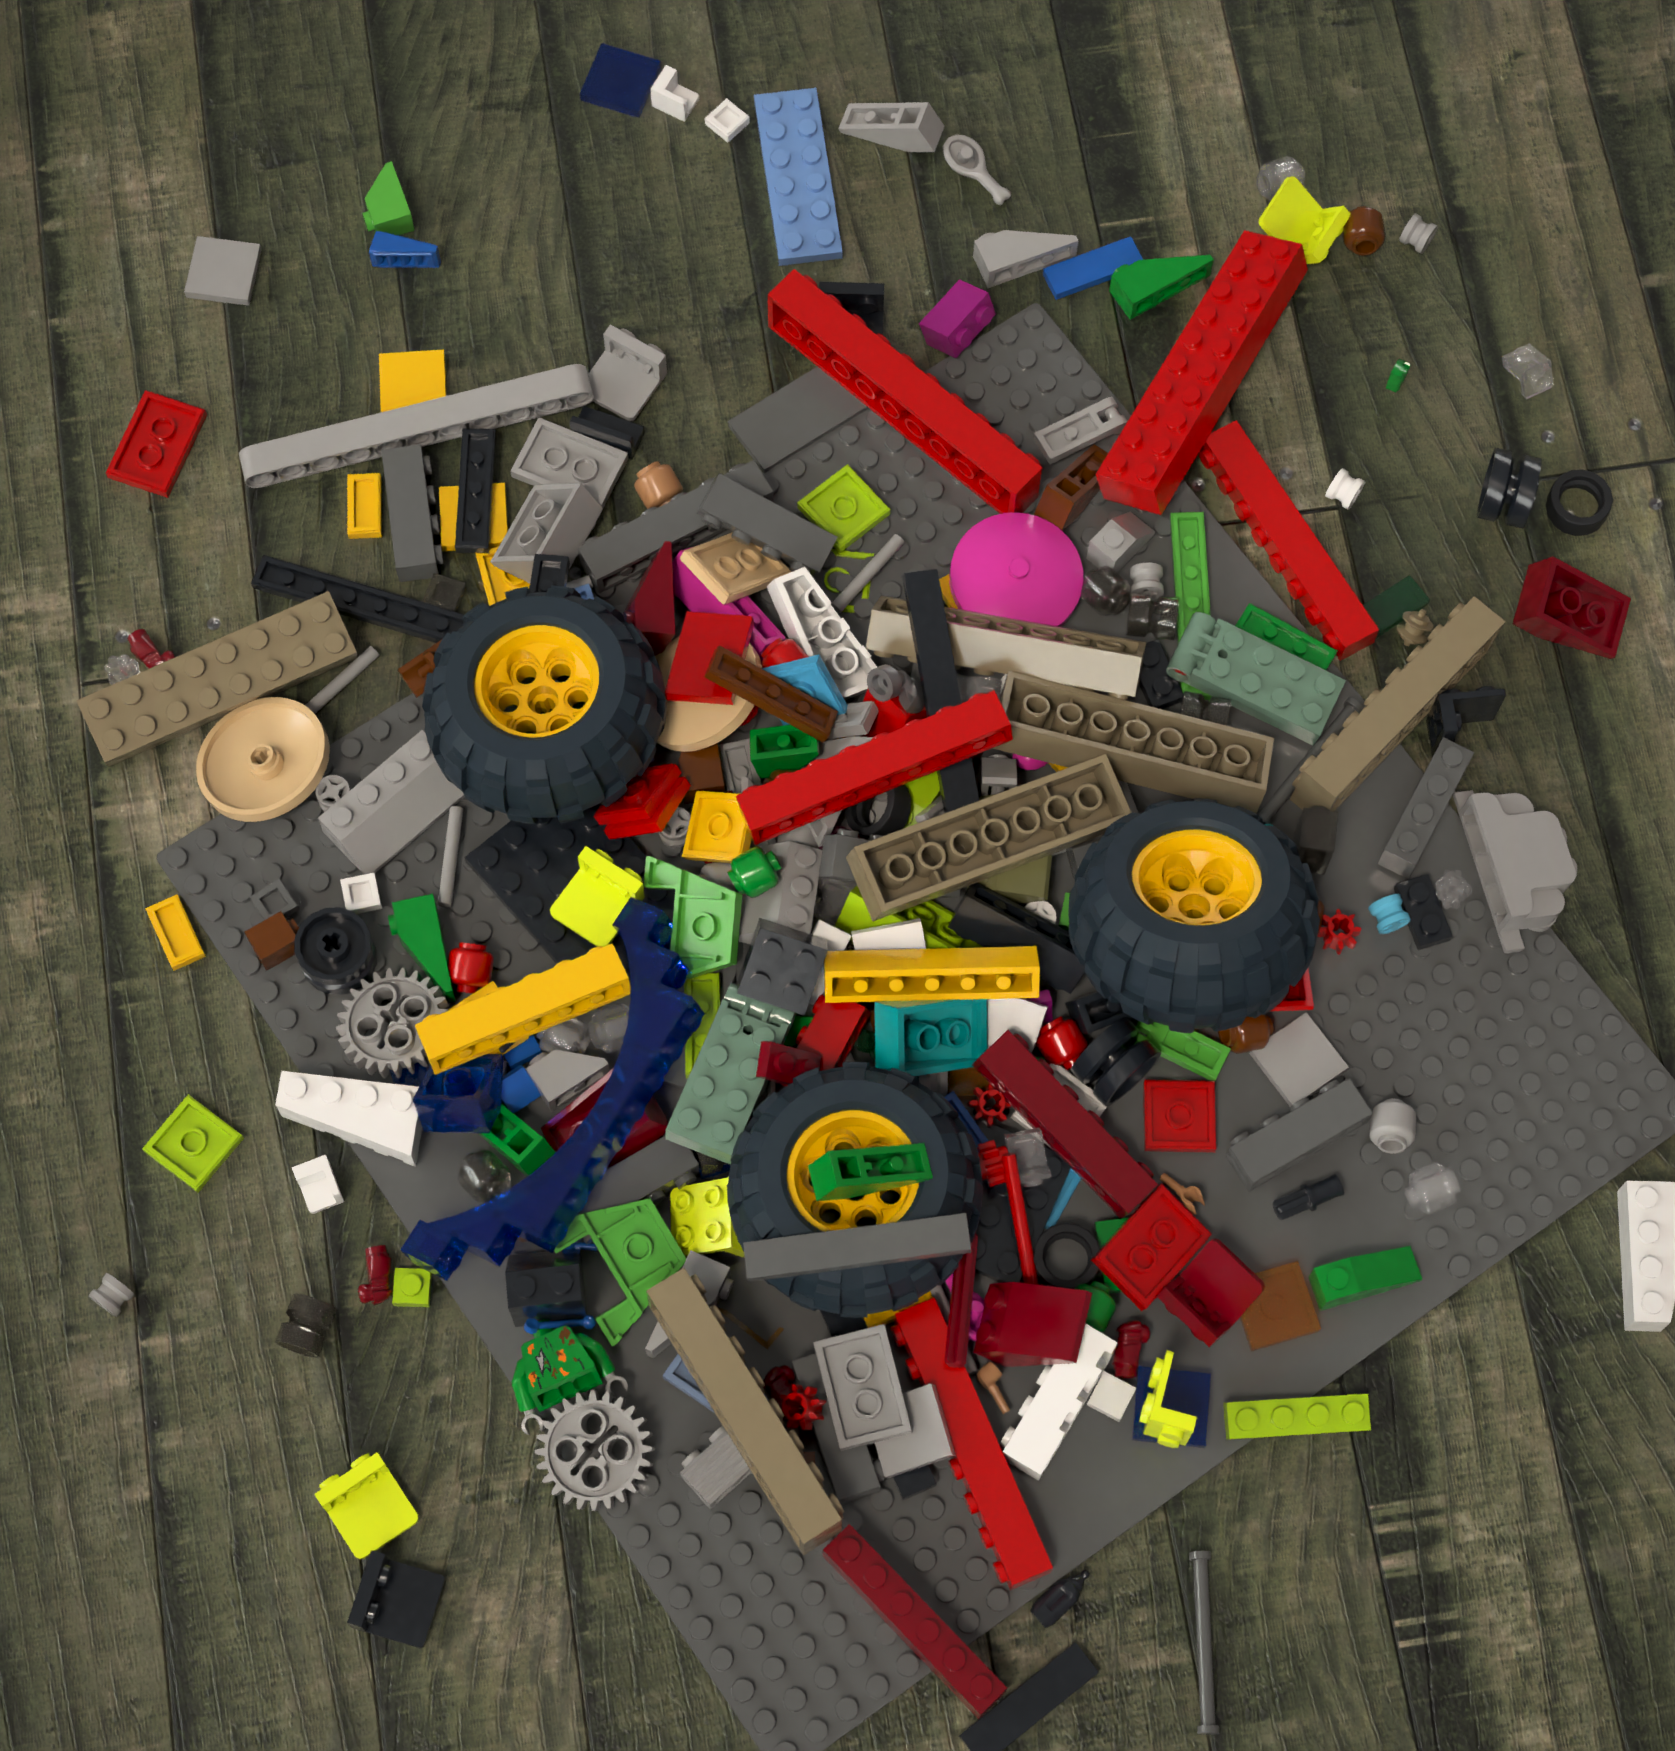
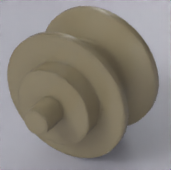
M1420 609L1419 612L1407 611L1403 613L1402 617L1406 624L1397 625L1396 631L1404 640V645L1410 646V644H1425L1427 642V636L1424 634V631H1432L1434 625L1429 617L1425 615V610Z

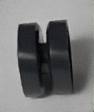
M1494 448L1481 490L1477 518L1494 522L1499 517L1504 503H1506L1504 512L1506 525L1524 528L1537 495L1542 458L1524 454L1519 459L1515 472L1512 473L1514 465L1513 452Z
M341 907L324 908L312 913L300 924L295 936L294 952L307 981L317 990L330 995L351 993L349 991L351 988L357 990L362 987L361 979L368 981L371 978L377 965V950L365 921L355 912Z
M1126 1017L1116 1021L1101 1033L1083 1051L1071 1068V1072L1083 1084L1098 1080L1095 1083L1093 1095L1105 1107L1112 1105L1129 1092L1151 1070L1161 1056V1052L1149 1040L1139 1041L1134 1044L1138 1038L1139 1029Z

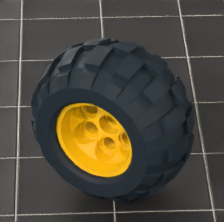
M551 585L547 592L531 593L528 587L513 589L505 592L506 599L491 606L482 602L471 609L463 617L464 625L457 632L453 631L452 634L447 632L440 642L433 660L435 669L433 673H427L423 692L424 730L434 758L444 776L463 792L466 799L478 807L494 813L495 810L505 813L508 819L526 824L538 825V821H541L542 818L558 817L561 824L584 818V810L592 808L599 803L607 808L620 799L627 792L626 784L632 778H635L636 775L641 777L657 751V740L663 732L666 722L667 704L662 673L654 651L642 632L632 623H627L620 611L596 596L594 600L590 598L586 600L581 598V595L574 588ZM560 676H570L564 682H555ZM525 678H535V680L529 684L521 683ZM577 702H586L580 709L572 708ZM508 706H518L513 712H504ZM532 731L535 732V734H528L526 732Z
M1194 798L1193 801L1175 802L1172 799L1146 806L1143 813L1131 812L1107 827L1104 836L1098 844L1093 842L1087 850L1075 874V884L1069 895L1070 941L1080 964H1085V972L1091 984L1111 1003H1120L1123 1012L1148 1025L1153 1022L1167 1025L1170 1031L1193 1033L1194 1029L1212 1028L1215 1032L1242 1025L1246 1016L1257 1018L1261 1014H1266L1281 1003L1289 992V985L1295 987L1302 978L1313 958L1314 947L1318 937L1320 919L1316 887L1308 864H1302L1300 861L1297 846L1275 826L1264 825L1263 818L1258 816V814L1240 806L1232 808L1218 804L1217 800Z
M843 1062V1067L823 1071L815 1068L793 1078V1083L778 1093H771L755 1109L753 1118L745 1130L739 1134L731 1155L727 1200L734 1232L743 1251V1242L856 1228L857 1221L866 1216L872 1217L876 1221V1225L966 1213L970 1244L978 1228L983 1185L980 1158L972 1135L968 1133L955 1108L940 1093L933 1092L919 1083V1078L895 1068L889 1071L869 1067V1063ZM918 1143L925 1144L933 1179L889 1189L900 1194L901 1198L897 1203L886 1204L881 1200L882 1194L888 1190L866 1194L859 1200L847 1198L816 1201L814 1189L810 1185L811 1176L808 1166L828 1151ZM828 1209H835L841 1215L836 1222L826 1223L821 1219L822 1213ZM964 1254L775 1278L765 1281L768 1285L774 1286L777 1290L788 1296L790 1301L812 1311L821 1310L849 1318L868 1317V1314L891 1309L895 1312L918 1302V1298L932 1290L935 1286L943 1284L951 1276Z

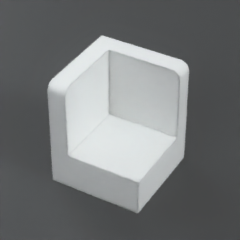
M665 65L650 89L652 107L684 122L699 100L698 93L678 85L677 70Z
M326 1155L292 1167L296 1181L301 1188L311 1214L344 1202Z

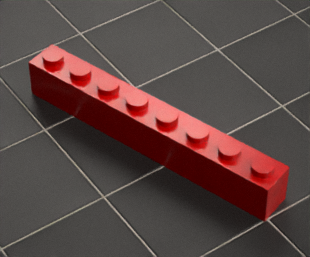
M1237 420L1210 433L1199 451L1201 463L1206 469H1211L1216 476L1218 488L1224 495L1228 494L1234 503V510L1241 521L1247 522L1251 528V534L1255 543L1259 547L1263 546L1266 550L1272 568L1276 573L1282 574L1287 582V589L1290 595L1295 600L1299 599L1305 608L1304 612L1309 623L1312 626H1317L1322 633L1324 644L1338 651L1336 656L1340 661L1373 644L1379 628Z
M995 690L986 694L978 693L964 703L954 707H943L930 717L922 720H911L903 728L890 733L883 732L877 734L871 741L864 744L848 746L842 749L839 754L827 759H816L810 762L807 767L798 771L782 773L773 781L761 786H750L741 794L736 795V800L752 840L757 845L1013 740L1011 723Z
M935 1297L895 1313V1325L891 1326L890 1329L897 1346L904 1345L909 1358L905 1360V1364L912 1380L919 1379L921 1386L935 1384L956 1454L952 1456L953 1459L948 1460L955 1480L962 1479L968 1493L963 1494L964 1501L970 1514L977 1513L983 1527L978 1528V1533L986 1549L992 1547L997 1559L993 1563V1567L1000 1583L1007 1582L1009 1589L1013 1590L1050 1574L1053 1570L1051 1561L965 1366L962 1368H952L944 1361L948 1327Z

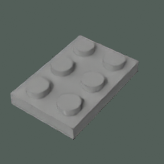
M538 417L510 472L511 477L532 486L581 483L599 505L604 508L629 458L628 453Z
M885 1324L813 1342L840 1451L912 1433Z

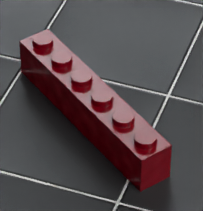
M1007 1030L972 1066L995 1090L1003 1094L1005 1100L1071 1166L1078 1176L1120 1219L1128 1215L1158 1185L1152 1179L1154 1177L1153 1172L1140 1161L1137 1163L1127 1153L1129 1151L1127 1145L1119 1137H1112L1103 1128L1104 1123L1095 1112L1087 1111L1078 1102L1079 1097L1071 1087L1066 1084L1062 1086L1053 1076V1069L1047 1062L1042 1059L1037 1060L1028 1051L1029 1045L1024 1038L1017 1033L1012 1034Z
M850 1524L823 1549V1557L978 1720L1005 1694L1007 1687Z

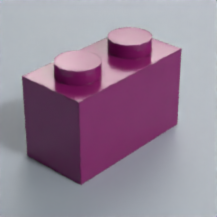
M959 279L921 320L919 325L927 345L957 358L971 344L978 333L991 322L996 313L988 292Z

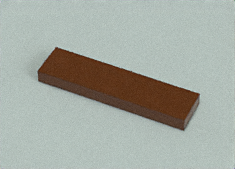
M720 645L714 650L704 675L710 681L822 743L830 735L838 713L837 710Z

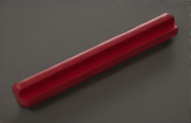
M975 1234L971 1243L972 1253H965L959 1261L958 1267L953 1272L944 1360L952 1368L964 1367L967 1359L978 1244L977 1234Z

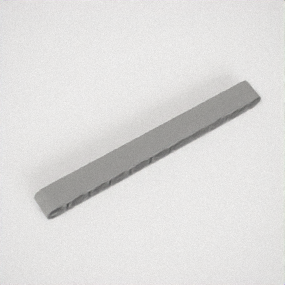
M572 364L250 445L239 452V459L245 484L251 488H261L382 457L381 449L418 444L424 447L462 437L463 428L495 429L582 407L592 402L594 394L587 368L582 364Z

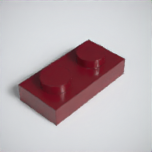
M761 1041L756 1077L789 1085L793 1083V1078L812 1069H820L821 1055L771 1041Z

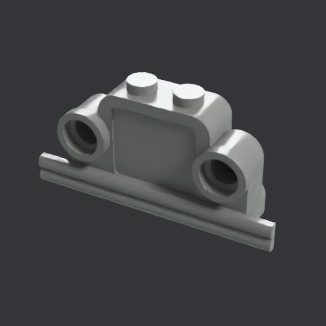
M1473 790L1454 792L1453 798L1503 951L1506 954L1521 952L1525 947L1519 930L1527 928L1536 932L1548 930L1564 908L1565 899L1563 893L1577 876V864L1571 858L1567 846L1566 832L1560 826L1558 818L1549 811L1534 812L1533 804L1522 794H1474Z

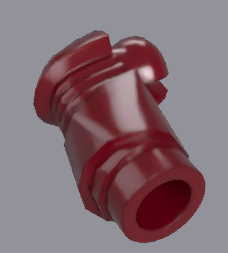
M138 629L127 638L130 643L131 653L143 662L148 669L175 658V655L170 650L160 654L145 629Z
M386 1245L365 1249L369 1284H361L358 1287V1296L361 1303L372 1302L373 1305L381 1304L393 1292V1290H389L392 1258L387 1253Z
M1129 1320L1122 1323L1115 1330L1119 1332V1337L1111 1364L1114 1366L1115 1377L1137 1378L1141 1345L1150 1339V1329L1146 1324H1141L1138 1320Z
M786 1365L771 1368L763 1380L765 1384L763 1389L767 1388L771 1398L775 1399L780 1409H782L783 1403L780 1396L781 1394L788 1395L793 1393L791 1382L795 1379L793 1370ZM785 1415L782 1418L786 1422L789 1420Z

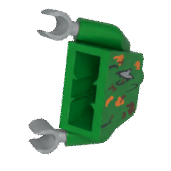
M565 1325L555 1330L554 1328L538 1329L533 1334L534 1339L521 1346L523 1358L517 1361L512 1379V1388L519 1411H524L525 1415L521 1423L522 1430L527 1435H531L528 1428V1421L531 1418L538 1420L541 1431L545 1429L542 1424L544 1418L535 1413V1407H537L539 1412L561 1403L564 1398L570 1399L576 1396L578 1392L583 1393L603 1384L602 1377L607 1381L605 1385L607 1392L612 1393L610 1384L613 1381L621 1382L625 1391L628 1389L627 1381L623 1377L615 1375L614 1370L616 1368L602 1344L584 1333L574 1334L570 1327Z

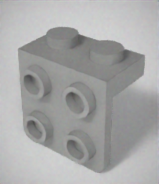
M610 324L603 334L605 351L588 373L594 394L592 401L627 421H633L667 375L666 355L656 345H647L636 339L635 335L623 328L618 329Z

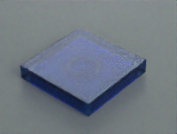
M601 43L580 92V100L640 118L650 94V89L660 70V60Z
M1138 1366L1132 1440L1158 1443V1438L1143 1434L1146 1423L1139 1422L1144 1400H1146L1148 1393L1153 1394L1154 1388L1148 1387L1152 1367ZM1170 1369L1161 1407L1197 1417L1194 1431L1186 1446L1205 1448L1211 1374Z

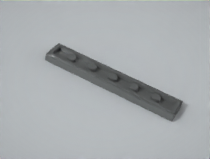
M966 1213L743 1242L748 1282L972 1253Z

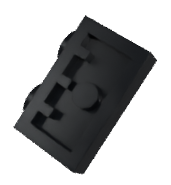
M819 282V289L826 295L831 294L835 296L846 311L851 315L857 314L866 323V326L875 334L883 335L884 283Z
M1484 686L1477 688L1475 691L1461 692L1459 689H1449L1438 694L1426 719L1432 757L1443 737L1455 743V736L1458 731H1461L1462 723L1494 720L1506 697L1505 689Z
M371 1550L347 1623L355 1630L422 1649L425 1646L446 1579L443 1575L389 1560L385 1554Z

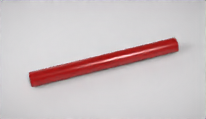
M1006 1153L1001 1155L1023 1280L1027 1284L1039 1285L1016 1154Z

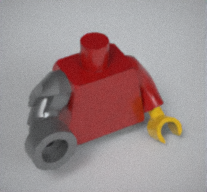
M886 664L874 668L868 673V689L863 702H874L879 712L869 733L860 737H874L883 732L890 733L903 728L911 720L926 718L922 686L919 681H913L905 671H898Z

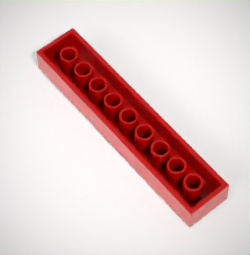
M1246 230L1243 231L1095 475L1103 499L1162 515L1308 271L1302 244Z
M793 269L768 293V327L999 514L1023 513L1038 498L1042 467L1036 457L1030 453L1025 454L1015 446L1011 437L1005 433L1000 434L991 427L986 417L980 413L975 414L966 407L961 397L955 393L950 394L941 387L936 377L930 373L925 374L916 367L915 362L910 356L905 353L900 354L891 347L890 342L885 336L871 331L857 314L851 315L846 311L835 296L831 294L826 295L821 291L810 276H803Z

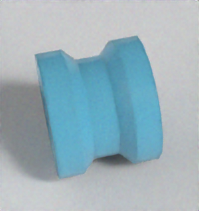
M1400 894L1383 897L1368 907L1370 914L1376 917L1378 921L1376 927L1380 934L1396 931L1411 921L1409 913L1402 909L1403 900Z

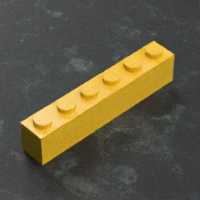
M612 943L605 947H595L589 950L587 954L576 959L563 960L557 963L554 968L539 974H529L520 982L510 986L495 988L488 995L476 1000L463 1001L454 1009L442 1014L429 1015L422 1022L415 1024V1028L433 1072L437 1075L495 1051L504 1044L514 1043L632 994L627 973Z
M1037 947L827 951L824 959L825 1003L1039 998L1040 966Z

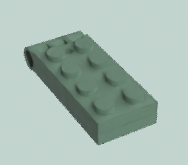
M1202 612L1193 613L1166 668V672L1171 678L1184 682L1312 746L1320 737L1346 681L1218 618L1216 621L1210 615Z
M731 983L667 1125L665 1139L731 1165L730 1159L737 1138L753 1118V1112L757 1108L768 1083V1080L756 1077L761 1041H771L784 1045L797 1013L737 994V984Z

